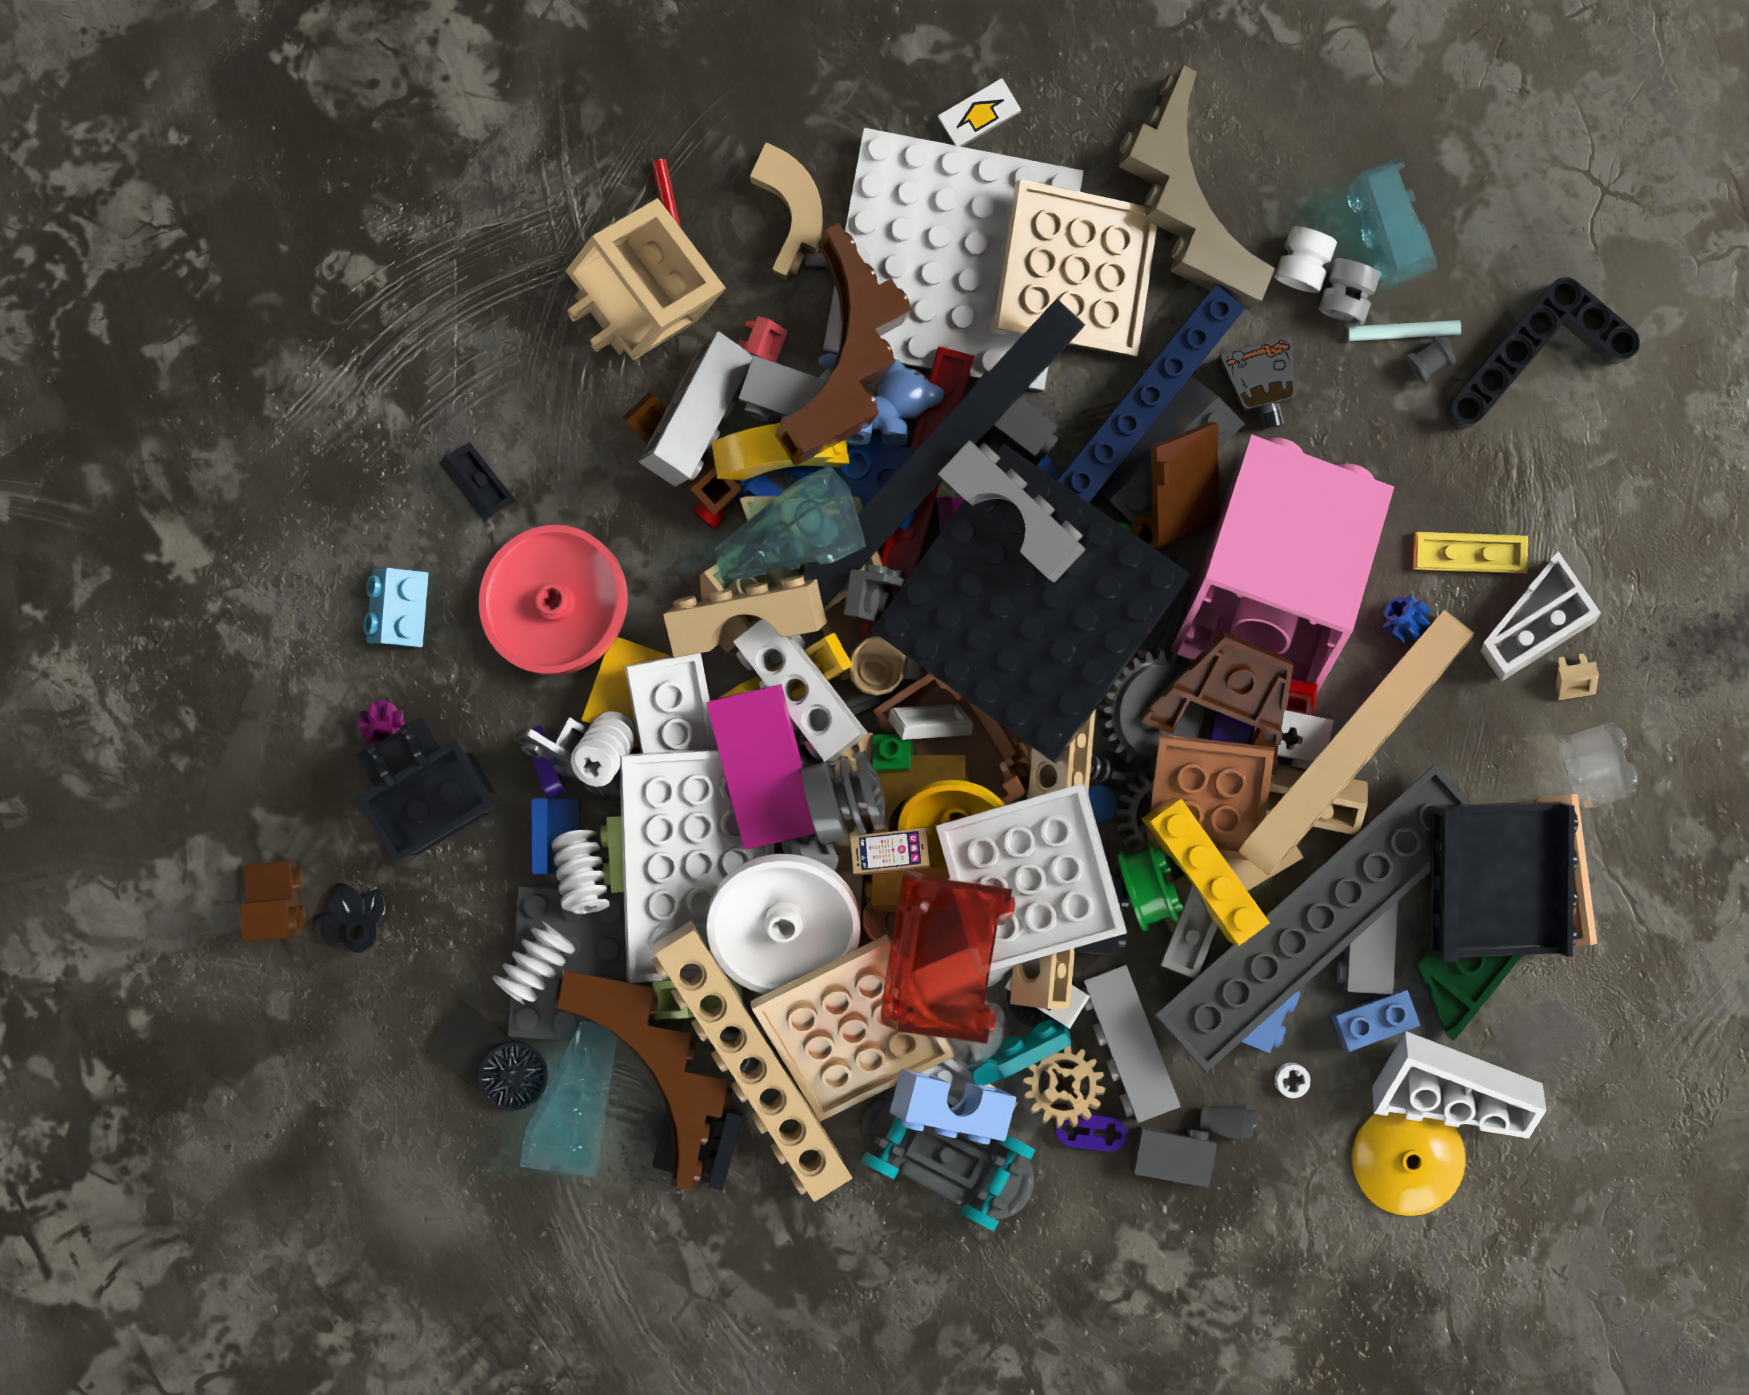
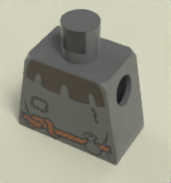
M1290 336L1220 354L1217 358L1218 365L1240 413L1258 410L1263 430L1284 425L1280 404L1290 402L1295 398Z

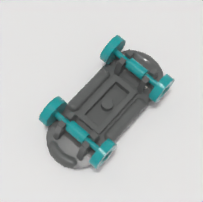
M895 1091L879 1095L864 1110L860 1121V1137L864 1148L867 1150L861 1160L865 1165L892 1179H895L897 1173H900L962 1205L964 1208L960 1213L961 1215L992 1231H995L999 1223L996 1219L1013 1216L1030 1199L1034 1188V1174L1031 1164L1027 1159L1031 1160L1035 1149L1008 1135L1005 1141L991 1139L990 1144H983L969 1140L967 1133L958 1132L957 1137L953 1138L934 1132L935 1127L925 1125L923 1131L904 1127L901 1125L902 1119L890 1113Z

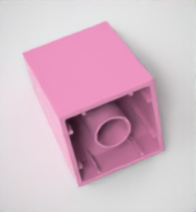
M1251 434L1229 482L1219 510L1218 520L1213 526L1190 594L1181 614L1170 651L1177 653V656L1180 655L1188 658L1189 663H1192L1222 632H1225L1291 659L1293 663L1291 679L1318 684L1319 691L1353 632L1394 486L1375 480L1373 475L1361 466L1355 464L1334 465L1304 454L1302 449L1290 440L1283 438H1269L1265 440Z

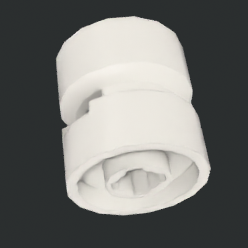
M1292 226L1284 246L1288 251V255L1281 256L1274 278L1289 287L1305 292L1319 293L1327 273L1322 266L1327 262H1331L1337 241L1319 231Z

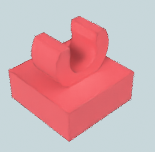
M757 316L755 322L746 321L745 326L751 329L752 332L748 341L739 340L738 345L754 356L776 363L788 330L770 319Z

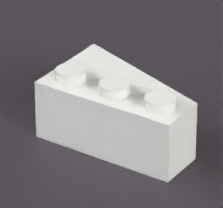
M1557 551L1547 566L1482 645L1480 652L1501 682L1595 623L1601 614L1559 551Z

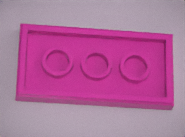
M782 683L706 702L744 850L816 834L806 800L801 774L803 766Z

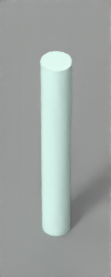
M1460 320L1347 327L1348 341L1461 335Z

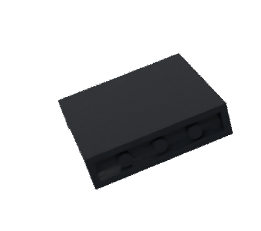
M1559 801L1431 805V957L1443 962L1458 961V957L1556 953L1566 957H1573V946L1577 941V931L1573 924V909L1577 905L1574 871L1578 865V856L1574 849V833L1578 829V816L1575 812V805Z

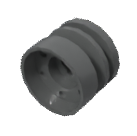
M866 751L855 753L857 771L854 772L848 757H840V776H834L827 762L801 768L810 815L822 845L846 839L848 834L847 821L853 819L860 834L868 833L866 815H870L875 830L886 828V802L877 770L870 763Z

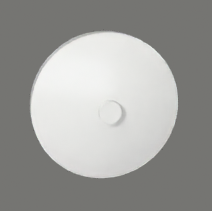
M766 855L740 865L728 874L717 887L708 909V943L715 960L728 976L752 991L766 994L856 950L860 939L859 907L848 884L825 864L800 855Z

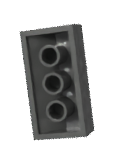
M1191 376L1096 494L1124 523L1131 525L1135 517L1152 510L1151 445L1209 422L1218 423L1219 449L1245 423L1218 395Z

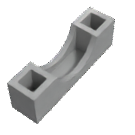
M969 440L938 475L972 506L989 499H1002L1015 504L1020 510L1025 523V538L1020 552L1048 579L1055 583L1086 550L1078 542L1083 535L1067 520L1060 525L1050 515L1055 509L1039 494L1032 499L1023 490L1027 483L1013 469H1010L1007 473L996 465L1000 457L985 443L978 448Z

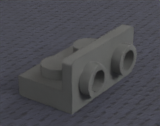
M865 564V571L851 569L844 615L877 622L893 600L891 588H902L907 581L901 578L902 572L872 564Z

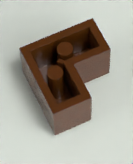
M296 861L245 864L247 902L240 903L242 942L301 936V928L306 927V911L304 905L299 906L298 891L303 890L304 880L302 869L296 868Z

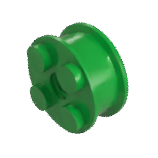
M1149 841L1148 848L1128 855L1118 851V860L1125 885L1142 930L1144 932L1148 931V924L1172 917L1175 922L1179 921L1177 912L1183 911L1184 907L1178 889H1175L1173 882L1168 883L1166 876L1173 873L1168 857L1162 847H1155L1154 842Z

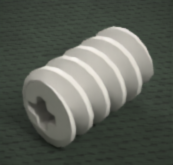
M615 711L603 712L596 717L571 754L573 771L581 781L595 787L605 786L611 782L620 767V755L629 754L634 747L635 724L630 718Z
M569 831L558 836L551 843L552 850L556 853L554 862L559 867L556 875L557 879L561 881L558 887L559 893L563 895L561 899L562 908L576 914L597 912L610 906L609 900L598 899L597 897L607 892V886L595 885V882L605 878L603 871H593L594 867L600 866L603 863L601 857L590 855L600 850L599 843L588 842L589 839L596 836L597 832Z
M542 921L545 926L544 931L534 927L531 928V932L536 939L535 942L525 939L521 941L527 951L525 954L516 951L512 952L517 965L512 966L506 963L502 965L508 976L506 978L497 975L492 977L499 987L524 1005L525 1003L522 999L531 1002L537 999L532 987L540 990L546 988L547 985L541 975L550 978L556 975L551 963L559 966L565 964L566 961L560 952L572 954L575 951L574 946L564 936L544 921Z

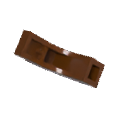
M649 392L622 418L648 445L666 408ZM705 451L700 459L704 462L701 471L694 480L688 479L683 484L715 515L742 489L734 480L717 479L715 461Z

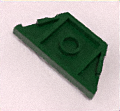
M1430 947L1415 964V967L1449 1039L1455 1041L1523 955L1458 957V961L1443 962L1431 957Z

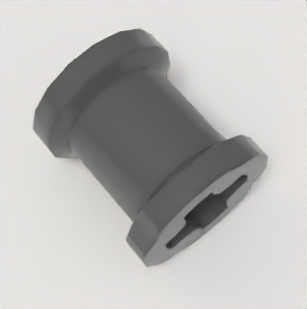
M1439 335L1433 338V343L1417 354L1411 352L1406 356L1410 368L1422 383L1428 382L1430 380L1429 376L1444 366L1448 365L1451 367L1456 364V358L1451 348Z

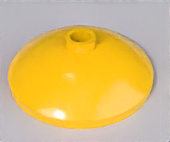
M962 780L937 781L921 787L906 800L900 812L898 831L926 828L928 831L931 867H947L936 826L1003 807L1005 804L994 793L975 783Z
M1389 1112L1388 1116L1372 1114L1361 1126L1355 1137L1352 1148V1169L1360 1189L1375 1205L1397 1215H1421L1439 1208L1456 1192L1464 1174L1465 1149L1456 1127L1445 1125L1444 1120L1423 1117L1422 1121L1406 1119V1114ZM1410 1155H1417L1419 1158V1163L1415 1168H1408L1406 1160Z

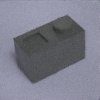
M1139 1126L1132 1172L1136 1175L1209 1188L1217 1142L1213 1139H1208L1209 1132L1187 1128L1186 1134Z

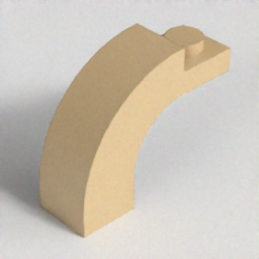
M765 143L752 170L750 179L752 184L777 195L786 204L791 213L792 224L789 235L772 268L774 276L787 281L791 273L798 274L804 262L806 254L801 253L802 248L812 253H817L819 247L817 244L822 237L823 231L822 204L815 182L804 166L787 152L769 143Z

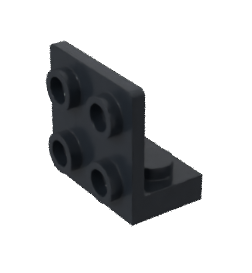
M728 1109L727 1111H722L721 1118L706 1115L705 1122L710 1123L709 1137L706 1145H700L698 1160H702L700 1180L708 1182V1187L721 1191L724 1189L744 1115L743 1112ZM666 1111L652 1166L656 1169L672 1173L674 1160L671 1124Z

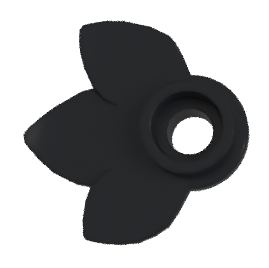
M337 883L329 896L328 906L330 911L313 917L315 930L328 943H343L348 950L355 953L366 952L377 942V925L386 913L385 899L379 889L372 890L362 897L353 887ZM358 927H363L364 933L362 937L354 939V930Z

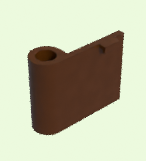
M1209 422L1151 445L1152 510L1135 517L1131 522L1130 530L1131 533L1154 549L1207 528L1218 520L1219 461L1218 423Z

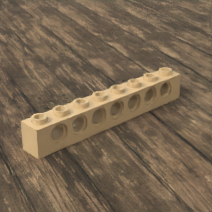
M1096 709L1057 764L1032 747L1027 799L1082 783L1085 784L1087 793L1089 792ZM1074 948L1013 965V977L1010 982V1004L1044 1009H1070Z
M692 921L654 943L652 946L656 957L652 958L651 961L662 979L667 976L670 977L676 987L671 991L682 1010L689 1007L696 1019L691 1024L700 1039L705 1041L709 1038L716 1050L711 1053L713 1059L722 1072L729 1069L736 1081L731 1083V1086L742 1103L747 1100L751 1103L756 1111L751 1114V1117L760 1132L763 1134L769 1131L775 1141L770 1146L780 1163L784 1164L788 1161L795 1173L790 1175V1178L799 1193L803 1195L808 1192L813 1202H816L851 1180L853 1177L846 1162L726 974L715 960ZM693 963L700 967L698 974L692 978H685L680 975V970L686 964ZM715 995L720 998V1001L716 1007L704 1009L700 1006V1002L705 996ZM728 1026L740 1029L738 1036L732 1040H724L720 1037L722 1030ZM754 1057L759 1060L758 1066L751 1071H745L740 1068V1064L746 1058ZM774 1088L779 1091L778 1096L772 1101L767 1102L760 1099L761 1093L766 1089ZM794 1119L799 1122L798 1126L791 1132H784L779 1129L785 1120ZM806 1150L818 1152L817 1157L811 1162L799 1160L800 1155Z

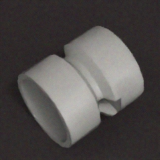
M1343 258L1335 259L1329 277L1332 287L1325 289L1318 310L1329 317L1346 323L1364 325L1371 305L1367 297L1374 295L1381 273L1373 267L1357 261ZM1345 292L1353 294V298L1346 296Z

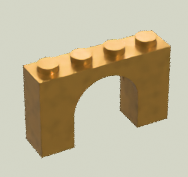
M911 755V769L909 771L877 772L886 802V828L875 830L870 815H867L868 827L873 826V834L894 831L895 824L900 817L901 809L906 800L925 785L943 780L969 782V762L966 756ZM947 867L872 874V878L866 879V900L872 901V906L876 912H960Z

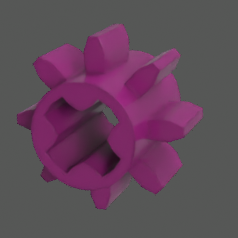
M381 700L369 703L368 712H359L358 727H360V737L366 738L369 744L379 743L399 731V727L405 724V721H403V711L397 710L396 706L388 701Z

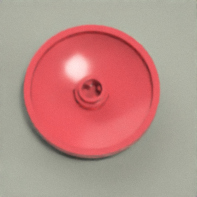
M566 525L535 527L509 540L489 563L479 592V614L482 627L495 650L515 666L531 673L547 676L573 673L598 660L611 647L620 633L628 604L625 576L613 553L592 535Z

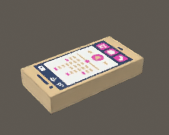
M926 828L850 836L853 874L855 876L931 868L928 831Z

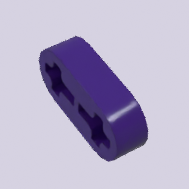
M541 725L531 728L547 738ZM531 756L547 798L566 792L561 774L552 767L554 763L544 757L536 758Z
M1091 1113V1118L1088 1121L1080 1115L1077 1116V1125L1089 1129L1088 1134L1076 1133L1074 1139H1068L1067 1132L1057 1128L1055 1124V1133L1058 1139L1064 1145L1070 1147L1115 1151L1124 1145L1127 1138V1130L1124 1124L1118 1118L1108 1115ZM1064 1120L1062 1125H1068L1069 1120ZM1108 1123L1114 1124V1129L1120 1132L1119 1138H1113L1111 1144H1106L1103 1136L1093 1135V1130H1104L1107 1128Z

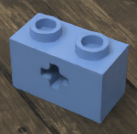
M1403 988L1393 990V994H1382L1330 1013L1343 1049L1349 1052L1421 1026L1408 990Z

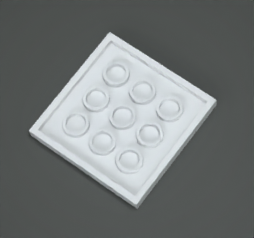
M1084 783L936 826L977 975L1127 933Z

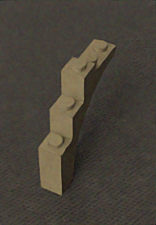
M1184 65L1174 75L1169 73L1166 76L1159 91V94L1163 95L1160 106H1155L1152 109L1146 124L1143 123L1133 133L1129 131L1125 135L1119 148V152L1123 156L1118 167L1154 184L1145 200V205L1149 206L1144 219L1180 237L1171 252V257L1175 260L1170 271L1209 291L1217 284L1244 306L1245 309L1250 310L1262 301L1275 268L1252 255L1227 232L1211 211L1197 183L1189 156L1186 127L1189 97L1197 72Z

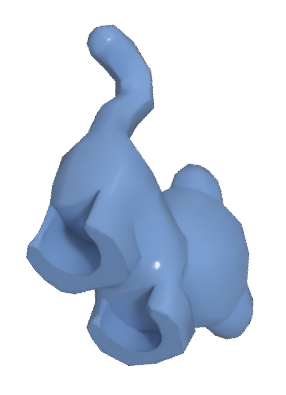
M831 352L820 356L818 360L819 366L822 369L833 367L838 353ZM895 359L896 361L888 373L879 381L878 396L874 397L877 403V410L879 411L878 415L869 427L847 438L846 443L853 445L869 444L871 442L872 430H879L882 433L885 445L901 446L907 444V425L901 419H916L927 408H933L940 404L944 398V390L930 383L920 372L905 368L899 360Z

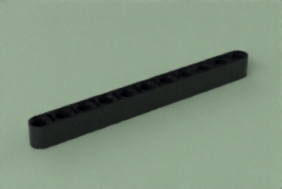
M1058 298L1040 315L803 572L804 581L817 579L823 608L849 582L851 569L860 570L941 483L943 478L938 473L969 440L976 445L1083 329L1086 324Z

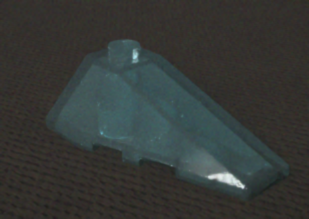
M581 1021L561 1059L557 1071L543 1094V1098L526 1127L520 1167L558 1175L598 1180L618 1039L609 1030L593 1022Z

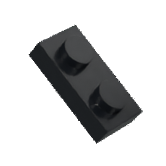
M470 442L446 455L439 462L440 466L484 522L507 510L516 501Z

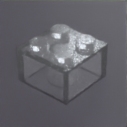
M1615 721L1595 724L1556 736L1573 794H1578L1579 808H1593L1637 795L1634 786L1639 784L1638 776L1634 766L1627 764L1623 751L1627 749V740L1622 728H1616Z

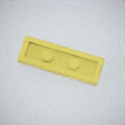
M1438 532L1414 533L1413 570L1527 573L1528 536Z

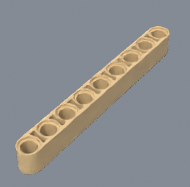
M1444 610L1253 831L1239 852L1270 876L1462 652L1475 633Z

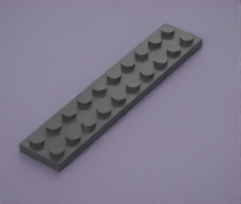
M1437 764L1433 765L1362 828L1359 833L1352 837L1267 913L1265 917L1270 922L1267 926L1240 946L1233 944L1154 1016L1198 1066L1207 1073L1430 872L1431 805L1472 803Z

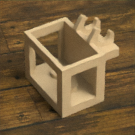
M658 198L593 235L566 269L567 274L580 289L575 295L578 302L567 310L570 314V319L575 322L591 313L603 328V331L590 340L595 352L611 344L618 355L627 352L633 361L698 322L726 289Z

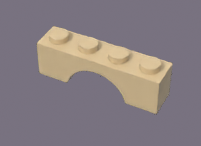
M803 575L781 580V586L768 588L767 582L745 587L746 592L732 595L731 589H726L709 594L710 599L696 601V596H690L673 601L674 606L663 614L673 657L676 658L712 650L720 643L722 629L726 621L736 615L748 614L766 620L776 629L781 638L818 631L827 621L817 579L804 581Z

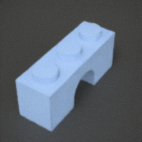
M901 1068L890 1113L902 1119V1126L918 1131H923L925 1125L935 1127L934 1132L953 1138L957 1137L958 1132L967 1133L969 1140L983 1144H990L991 1139L1006 1140L1016 1096L1001 1089L967 1082L961 1101L956 1106L949 1108L947 1096L951 1083L935 1075Z

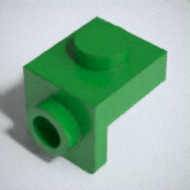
M898 733L873 735V768L877 772L909 771L911 769V755H915L912 739L902 740Z

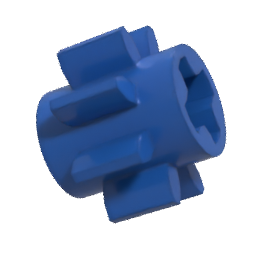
M1409 594L1407 598L1397 597L1386 606L1383 615L1389 621L1382 627L1391 637H1396L1401 643H1404L1406 639H1419L1430 625V622L1424 617L1430 612V609L1422 600L1417 601L1412 594Z

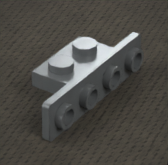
M568 717L563 720L553 741L530 728L517 731L513 739L522 744L521 749L527 754L536 758L544 757L554 763L552 767L558 773L567 777H577L571 765V754L588 728ZM620 768L611 782L605 786L595 787L584 784V787L591 793L598 796L606 795L615 800V806L621 810L620 783L618 782L620 779Z

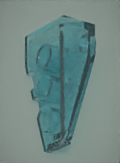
M829 465L796 481L715 547L714 550L721 578L724 581L765 575L769 569L780 567L793 570L799 569L800 564L815 561H818L820 565L833 563L866 547L850 487Z

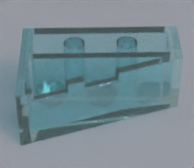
M1402 156L1360 172L1350 184V192L1347 193V199L1353 213H1359L1363 221L1364 227H1361V233L1364 242L1368 248H1374L1378 261L1375 262V268L1381 273L1380 280L1382 283L1387 282L1390 290L1432 274L1438 268L1424 223H1419L1412 206V202L1416 201L1413 190L1409 189L1406 191L1398 171L1405 167Z

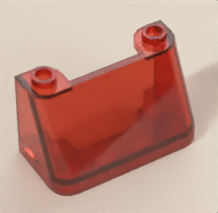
M908 870L905 872L900 886L881 1002V1021L883 1024L897 1032L987 1044L988 1036L993 1034L996 1026V1013L991 1011L990 1004L985 999L997 925H1004L1006 919H1011L1014 914L1015 898L1012 896L1013 889Z

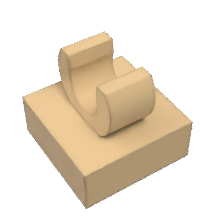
M1582 653L1578 655L1577 665L1568 666L1565 658L1559 657L1555 685L1558 700L1595 695L1599 678L1596 662L1588 663L1587 657Z

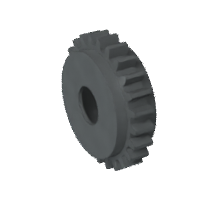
M1152 648L1151 652L1142 649L1138 650V659L1132 657L1104 696L1103 704H1099L1096 708L1103 711V717L1097 720V724L1107 728L1101 734V738L1111 741L1108 749L1119 753L1118 758L1138 767L1145 766L1155 769L1160 734L1202 739L1198 731L1200 727H1207L1208 723L1203 720L1204 713L1210 712L1211 709L1193 701L1189 702L1173 734L1145 724L1140 718L1142 711L1190 665L1188 658L1180 655L1177 656V653L1169 650L1164 651L1157 648Z

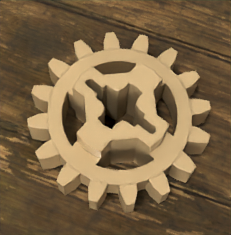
M1068 1046L1064 1049L1063 1053L1056 1052L1038 1061V1066L1032 1064L1027 1067L1026 1070L1033 1077L1024 1078L1022 1081V1085L1031 1088V1091L1025 1093L1023 1098L1026 1101L1034 1100L1035 1104L1030 1110L1032 1114L1040 1110L1044 1113L1042 1123L1046 1124L1050 1118H1055L1056 1127L1061 1128L1064 1120L1068 1119L1071 1126L1076 1127L1078 1124L1077 1116L1080 1115L1088 1121L1091 1118L1088 1107L1093 1109L1100 1107L1101 1103L1094 1097L1095 1095H1103L1105 1092L1104 1087L1096 1085V1082L1100 1081L1104 1075L1103 1072H1093L1092 1069L1097 1063L1096 1059L1089 1060L1088 1062L1083 1060L1085 1050L1081 1049L1077 1055L1071 1054V1046ZM1066 1062L1076 1067L1073 1069L1061 1068L1057 1063ZM1043 1073L1048 1083L1047 1090L1040 1095L1038 1084L1040 1075ZM1085 1078L1088 1082L1086 1100L1083 1099L1084 1096L1080 1092V1083ZM1057 1079L1062 1083L1067 1080L1071 1082L1070 1094L1065 1090L1060 1093L1056 1091ZM1055 1103L1067 1105V1107L1070 1110L1061 1111L1054 1109L1051 1106Z

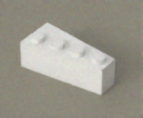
M1407 1031L1404 1032L1372 1086L1374 1114L1388 1116L1389 1112L1406 1114V1119L1422 1121V1118L1426 1117L1444 1120L1445 1125L1459 1127L1460 1124L1479 1126L1480 1131L1523 1138L1531 1136L1546 1112L1543 1083Z

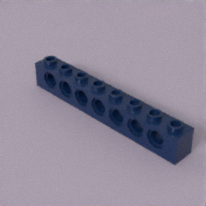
M1216 284L1057 481L1087 502H1090L1245 310V307Z

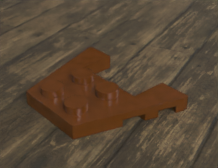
M1222 632L1142 711L1140 715L1141 721L1173 734L1190 701L1257 727L1249 745L1274 747L1271 773L1274 775L1277 771L1278 747L1281 745L1282 723L1284 710L1287 709L1293 663L1291 659Z

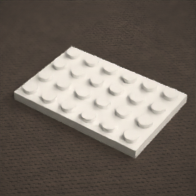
M718 749L620 755L627 981L629 983L671 980L669 976L662 979L651 961L652 958L656 957L652 945L692 921L710 949L707 937L708 909L719 884L740 865L758 857L775 854L774 843L744 850ZM693 963L686 964L680 970V975L685 978H692L698 974L700 967Z

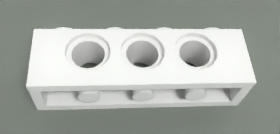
M761 619L734 641L739 649L736 655L741 663L749 671L754 668L761 677L762 681L759 682L761 688L782 683L792 727L795 731L800 729L808 739L804 744L815 759L819 761L822 758L824 762H834L868 735L867 731L794 636L781 638L770 623ZM774 650H778L783 657L782 665L776 671H773L768 665V657ZM796 680H801L806 688L804 697L799 701H796L790 692L791 686ZM822 709L827 713L829 722L824 730L819 731L814 726L813 717L817 711Z

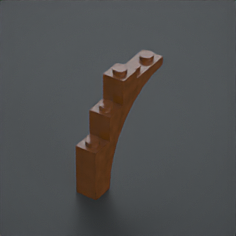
M839 222L827 228L817 244L831 269L839 295L842 323L839 351L825 386L806 406L785 419L775 433L776 438L794 466L805 462L871 425L879 411L877 410L874 396L868 390H864L863 387L885 376L896 361L890 344L885 339H881L880 336L902 325L912 310L906 293L901 288H897L892 278L880 285L878 284L874 269L863 261L857 252V246L853 237L849 233L844 232Z
M560 970L553 1007L581 1015L609 1030L626 1044L647 1068L663 1097L671 1124L674 1151L671 1185L675 1188L692 1191L693 1182H699L702 1172V1160H698L700 1145H706L709 1137L710 1123L705 1122L706 1115L721 1118L722 1111L729 1109L732 1088H727L728 1080L684 1071L685 1065H691L693 1061L695 1042H690L692 1034L647 1025L648 1018L654 1019L658 1006V996H653L654 988Z

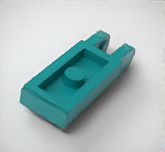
M1045 1020L1039 1023L1033 1031L1021 1037H1011L995 1050L987 1048L980 1050L978 1054L975 1053L974 1056L972 1055V1059H970L972 1080L975 1081V1084L988 1085L990 1082L993 1083L1003 1077L1006 1078L1070 1046L1071 1038L1068 1027L1057 1020Z

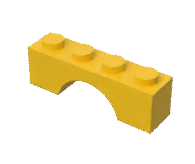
M1170 797L1141 819L1162 849L1178 864L1203 899L1207 912L1229 942L1240 946L1270 923L1181 798Z

